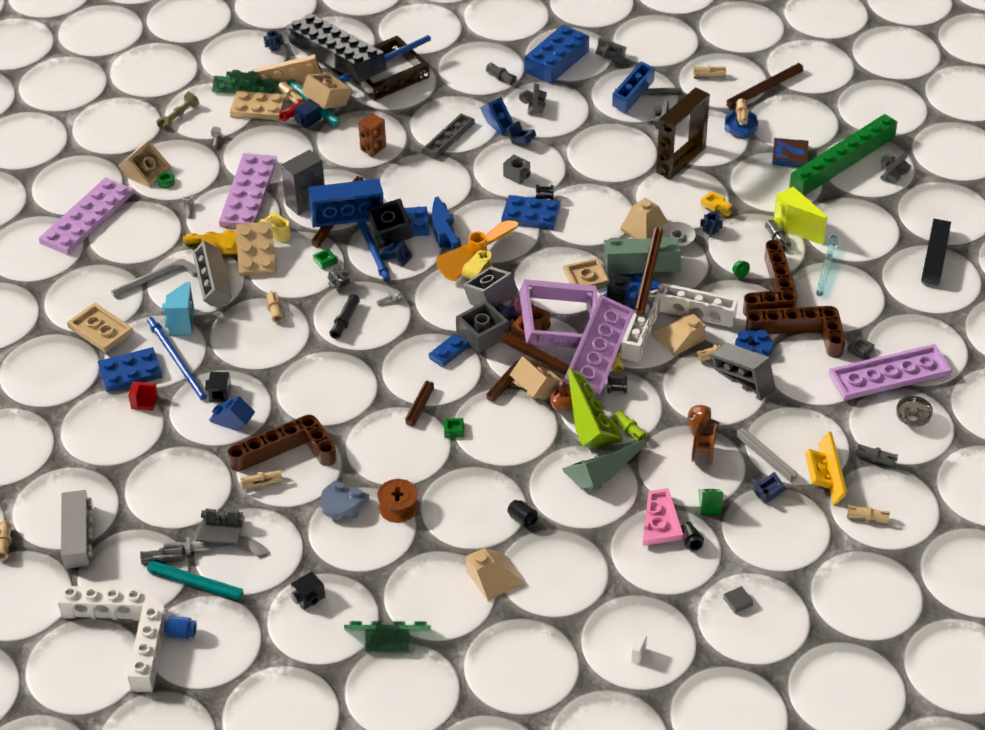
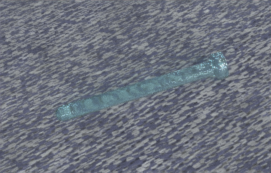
M835 235L827 237L826 243L828 248L816 294L819 297L824 293L834 250L840 242V239Z

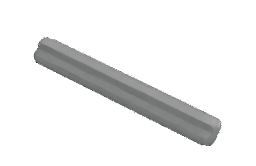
M745 428L738 430L737 438L788 481L792 482L797 478V472L750 432Z

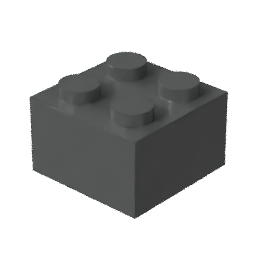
M491 266L463 284L469 303L475 306L487 301L494 308H497L503 302L512 299L513 295L519 292L512 273Z
M484 301L456 316V333L466 340L479 354L502 341L503 335L509 333V321L491 304Z

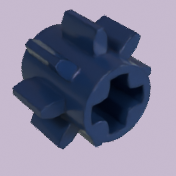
M269 31L267 36L263 37L265 48L268 47L271 51H277L280 49V45H284L282 34H279L277 31Z
M712 212L704 215V219L700 221V226L703 227L702 231L709 235L719 233V228L721 229L723 226V221L720 220L721 216Z

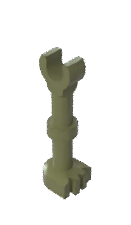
M188 91L183 97L185 103L180 107L174 108L170 115L159 118L156 121L157 127L162 125L163 130L169 129L174 119L181 117L189 107L194 108L199 105L198 98Z

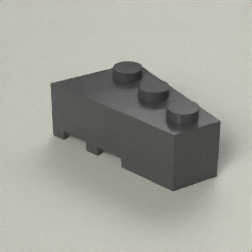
M727 342L711 354L714 370L730 381L736 380L742 384V389L745 391L751 390L757 394L756 398L761 401L776 389L770 357Z

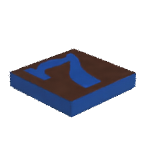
M774 138L772 164L796 167L805 165L808 159L809 141Z

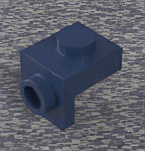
M515 121L506 128L512 144H529L532 141L531 139L537 135L535 129H522L520 121Z
M405 242L388 243L380 254L383 260L396 259L401 267L405 266L413 256Z
M775 472L757 483L755 478L751 480L755 486L752 490L759 499L763 497L766 503L787 490Z

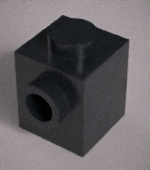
M613 274L607 285V298L625 305L630 296L631 278Z
M210 372L209 380L205 381V390L208 391L209 402H225L229 399L231 391L229 372Z
M312 571L291 583V598L295 604H300L304 610L316 605L325 598L324 584Z

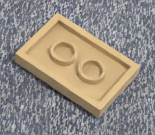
M237 91L230 109V117L280 120L279 112L283 111L286 101L285 94Z
M272 222L237 224L239 276L276 273Z
M93 303L67 322L69 329L104 353L134 333L133 327L97 303Z

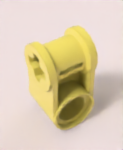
M271 212L269 217L258 222H272L273 238L277 241L287 242L291 239L289 221L279 216L276 212Z
M486 249L476 252L470 261L464 265L462 276L470 280L490 266L493 267L490 262L492 258L491 252Z

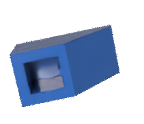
M238 396L234 399L229 398L222 405L218 404L215 406L209 421L236 431L247 425L255 411Z

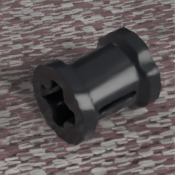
M536 184V198L554 200V185L539 186V184Z
M608 376L607 393H611V391L627 393V376L623 378H611V376Z

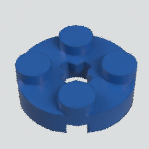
M731 111L725 116L724 130L742 139H746L758 130L759 120H757L756 114L749 111L748 123L740 125L735 111Z
M765 330L741 331L735 340V346L765 356L772 354L773 341Z

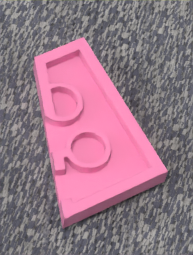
M669 488L649 491L643 546L683 540V532Z

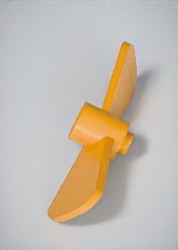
M501 222L486 235L478 231L471 233L468 237L469 244L437 257L436 265L438 270L446 279L450 281L458 280L462 275L464 265L470 261L476 252L482 249L487 250V245L517 229L518 222Z

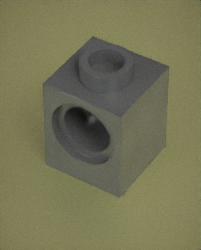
M513 154L503 163V177L518 184H521L531 175L530 162Z

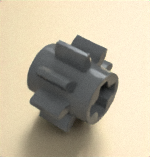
M333 268L327 277L330 280L328 284L333 289H344L349 285L350 278L348 275L350 273L345 268Z

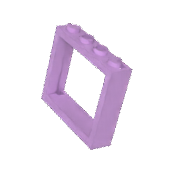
M524 279L519 292L526 342L535 346L577 349L583 334L534 330L530 298L584 302L587 304L588 317L590 319L598 300L596 286Z

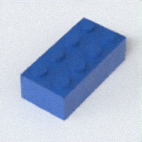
M565 25L560 26L524 56L525 73L552 84L589 52V35Z
M379 179L309 187V215L313 228L370 221L367 209L383 204V190Z

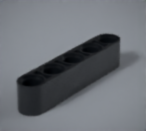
M933 218L921 282L940 285L952 221Z

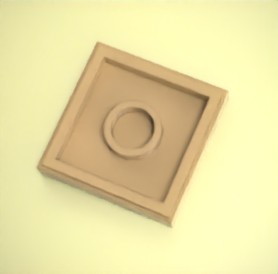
M598 258L563 266V271L571 284L596 286V289L607 287L610 281Z

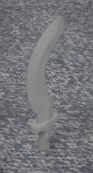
M239 536L237 544L190 541V537L184 538L185 542L164 543V549L183 547L186 555H191V551H209L211 548L221 546L245 548L256 556L269 552L259 542L243 536Z

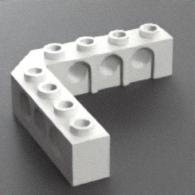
M666 283L659 285L658 289L649 292L645 314H636L634 311L622 340L621 359L640 362L659 312L681 317L695 314L701 321L733 327L737 315L738 299Z
M62 586L58 600L62 618L75 619V617H87L95 620L96 618H112V620L133 619L134 621H139L127 677L131 692L153 693L165 636L163 628L167 617L164 606L145 588Z

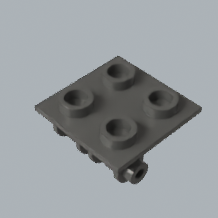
M206 508L201 511L203 521L196 542L238 543L245 520L243 512H239V510H228L227 512V509H224L222 515L221 509L217 510V514L216 509Z

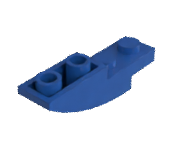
M437 196L432 206L434 237L439 248L446 246L449 251L461 247V241L454 234L452 227L454 218L452 213L447 211L445 202L442 203L439 196Z

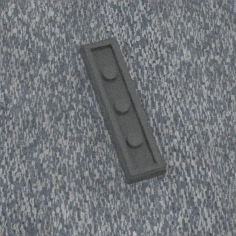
M462 113L459 114L422 148V154L436 160L475 124V119Z

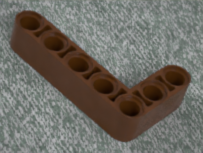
M778 240L767 241L764 255L774 291L747 293L744 296L743 314L746 317L747 313L751 310L796 308L798 294L783 246Z
M833 306L751 310L747 313L746 331L765 330L768 334L821 332L827 354L833 358L843 355L845 334L839 311Z
M304 415L231 446L228 449V458L232 470L242 471L303 444H307L321 465L331 466L337 460L336 447L314 415Z

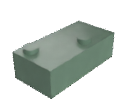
M677 237L662 238L654 273L681 272V250ZM610 238L609 240H604V261L607 275L644 273L652 238Z

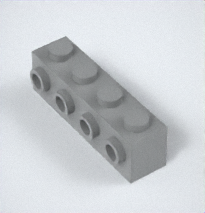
M203 241L192 252L203 301L210 306L222 309L230 302L232 295L221 249Z
M86 490L61 493V558L64 569L90 566V557H93V548L90 545V541H93L92 529H89V526L93 525L92 513H89V510H93L92 498H88Z

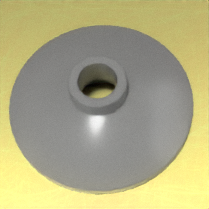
M671 222L662 227L664 230L662 238L677 237L680 248L692 244L695 240V230L686 223Z

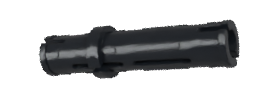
M351 294L340 315L335 318L334 325L329 332L333 339H339L343 330L348 327L349 319L360 302L359 296Z

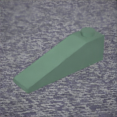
M646 440L633 442L613 449L611 452L594 456L595 458L579 461L562 468L563 472L581 489L590 488V491L602 487V483L609 481L647 442Z

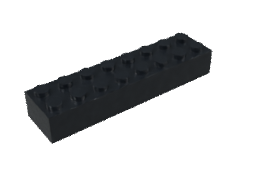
M308 14L304 18L294 20L291 24L286 25L290 44L310 55H316V58L359 83L387 70L383 51L314 14Z

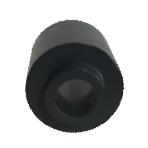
M513 500L509 504L507 513L510 515V518L522 526L528 528L537 522L538 512L522 500Z

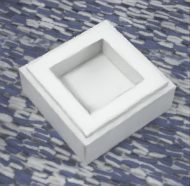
M639 633L632 648V663L639 665L647 649V635Z

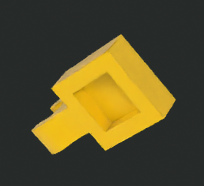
M710 191L701 199V206L714 212L720 210L721 214L725 217L732 214V211L728 210L732 207V204L725 202L726 197Z

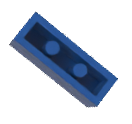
M640 61L612 93V106L627 113L654 82L655 68Z

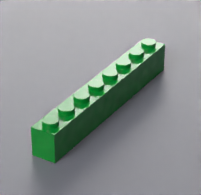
M886 114L878 117L792 172L789 188L794 187L802 195L806 196L894 139L898 121Z

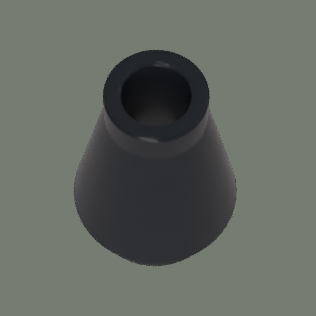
M684 522L681 525L684 546L690 551L701 549L704 544V537L691 522Z

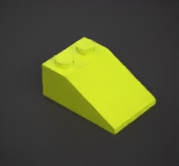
M794 187L776 194L773 218L776 224L785 232L821 245L824 244L828 216Z

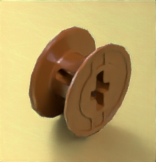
M696 423L691 462L694 461L695 452L710 454L711 465L717 425L714 426L713 435L698 433L699 423Z
M391 479L383 483L377 492L380 515L387 521L395 523L406 522L412 519L417 514L419 508L418 501L416 500L418 492L415 485L405 479Z

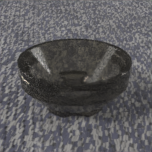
M907 396L897 403L896 414L904 424L910 427H918L930 421L933 408L924 398ZM908 416H916L918 420L912 421L908 419Z

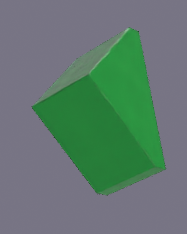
M698 489L700 514L721 515L723 491L720 489Z

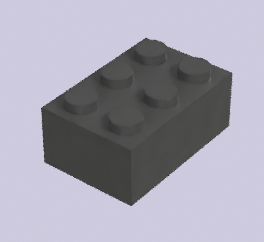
M310 149L281 164L285 205L297 215L309 210V187L325 185L322 159Z

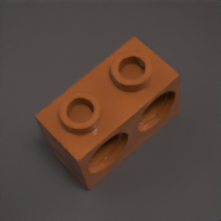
M371 113L358 123L360 150L375 156L386 147L385 119Z
M531 304L534 330L547 331L551 325L550 312ZM521 314L511 325V335L526 342L523 316Z

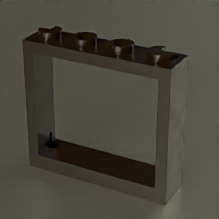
M397 35L375 44L373 47L387 55L407 44ZM412 49L402 54V56L413 67L375 83L370 79L360 83L354 79L353 81L373 101H376L430 78L429 64Z
M695 87L659 118L657 174L671 180L706 148L710 93ZM690 114L688 141L674 153L675 128Z

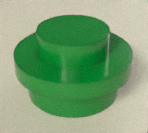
M737 261L732 268L735 277L739 279L746 277L749 273L750 265L746 261Z

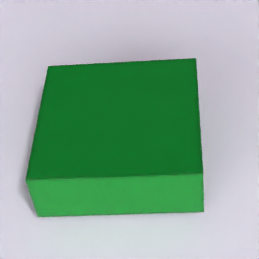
M328 248L313 255L314 262L322 270L338 263L337 257Z
M463 418L444 419V438L464 437Z

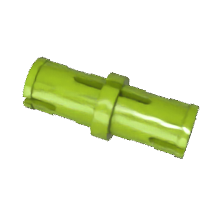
M618 410L614 414L618 418L613 416V420L623 428L626 434L629 433L636 441L646 440L644 437H647V433L637 426V422L634 419H630L622 410Z

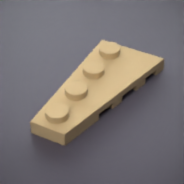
M316 55L252 69V74L258 86L279 85L281 82L288 83L291 80H295L299 85H304L307 74L323 73Z

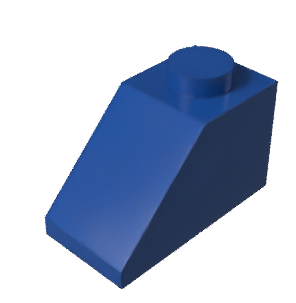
M502 97L480 107L486 122L500 134L507 132L506 128L514 123Z

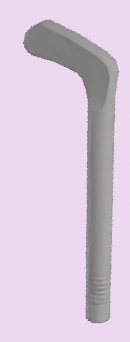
M178 259L169 265L111 290V294L115 297L175 269H185L192 276L196 277V266L185 259Z

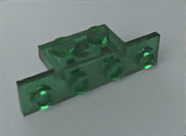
M239 70L226 71V76H214L212 92L236 94L237 91L274 94L278 93L279 80L262 79L260 74L255 71H248V73Z
M350 621L349 625H344V630L366 631V652H409L410 631L432 632V627L427 625L426 621H414V625H405V621H393V625H384V621H371V625H362V621Z

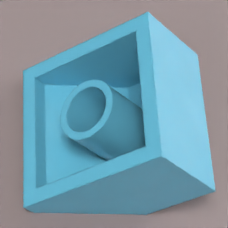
M185 282L166 295V302L162 303L163 315L166 314L165 328L169 329V335H192L195 307L190 282Z

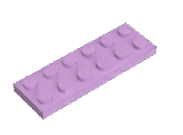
M243 153L219 219L220 227L236 228L237 224L257 223L277 163V156Z
M105 177L38 238L39 243L63 254H70L134 194L133 188Z
M601 294L568 368V371L572 369L583 373L595 391L593 396L599 398L635 311ZM567 371L563 381L565 384L569 385V376Z
M936 344L831 368L829 369V376L843 400L846 401L949 376L952 369Z

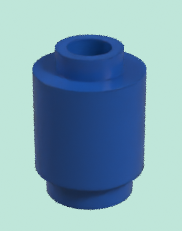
M170 616L168 620H165L163 630L164 633H167V637L194 638L197 631V621L188 617Z

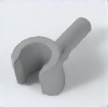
M213 126L211 129V136L214 137L213 148H217L218 140L223 135L221 128Z
M190 195L191 198L185 199L184 196L182 197L187 218H191V207L194 206L192 195Z
M392 289L387 297L376 301L377 305L392 299L399 303L403 300L402 293L398 289Z

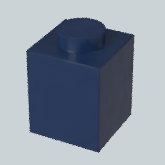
M311 99L294 107L295 121L305 128L322 119L320 105Z

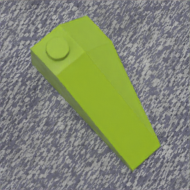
M570 369L568 371L575 428L580 444L595 450L621 442L623 438L616 423L612 418L608 419L603 412L605 406L594 398L595 391L583 373Z

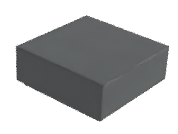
M858 336L848 345L847 351L863 360L874 350L875 345Z
M742 586L723 595V599L734 613L753 606V600Z

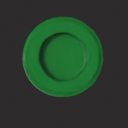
M169 172L159 174L157 176L158 186L161 188L172 187L175 184L174 175Z

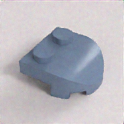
M333 481L322 491L320 507L323 509V514L330 518L341 520L342 516H350V519L358 517L359 509L369 501V494L361 489L346 486L342 482Z

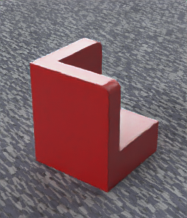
M132 383L128 394L131 409L154 410L158 399L155 383Z

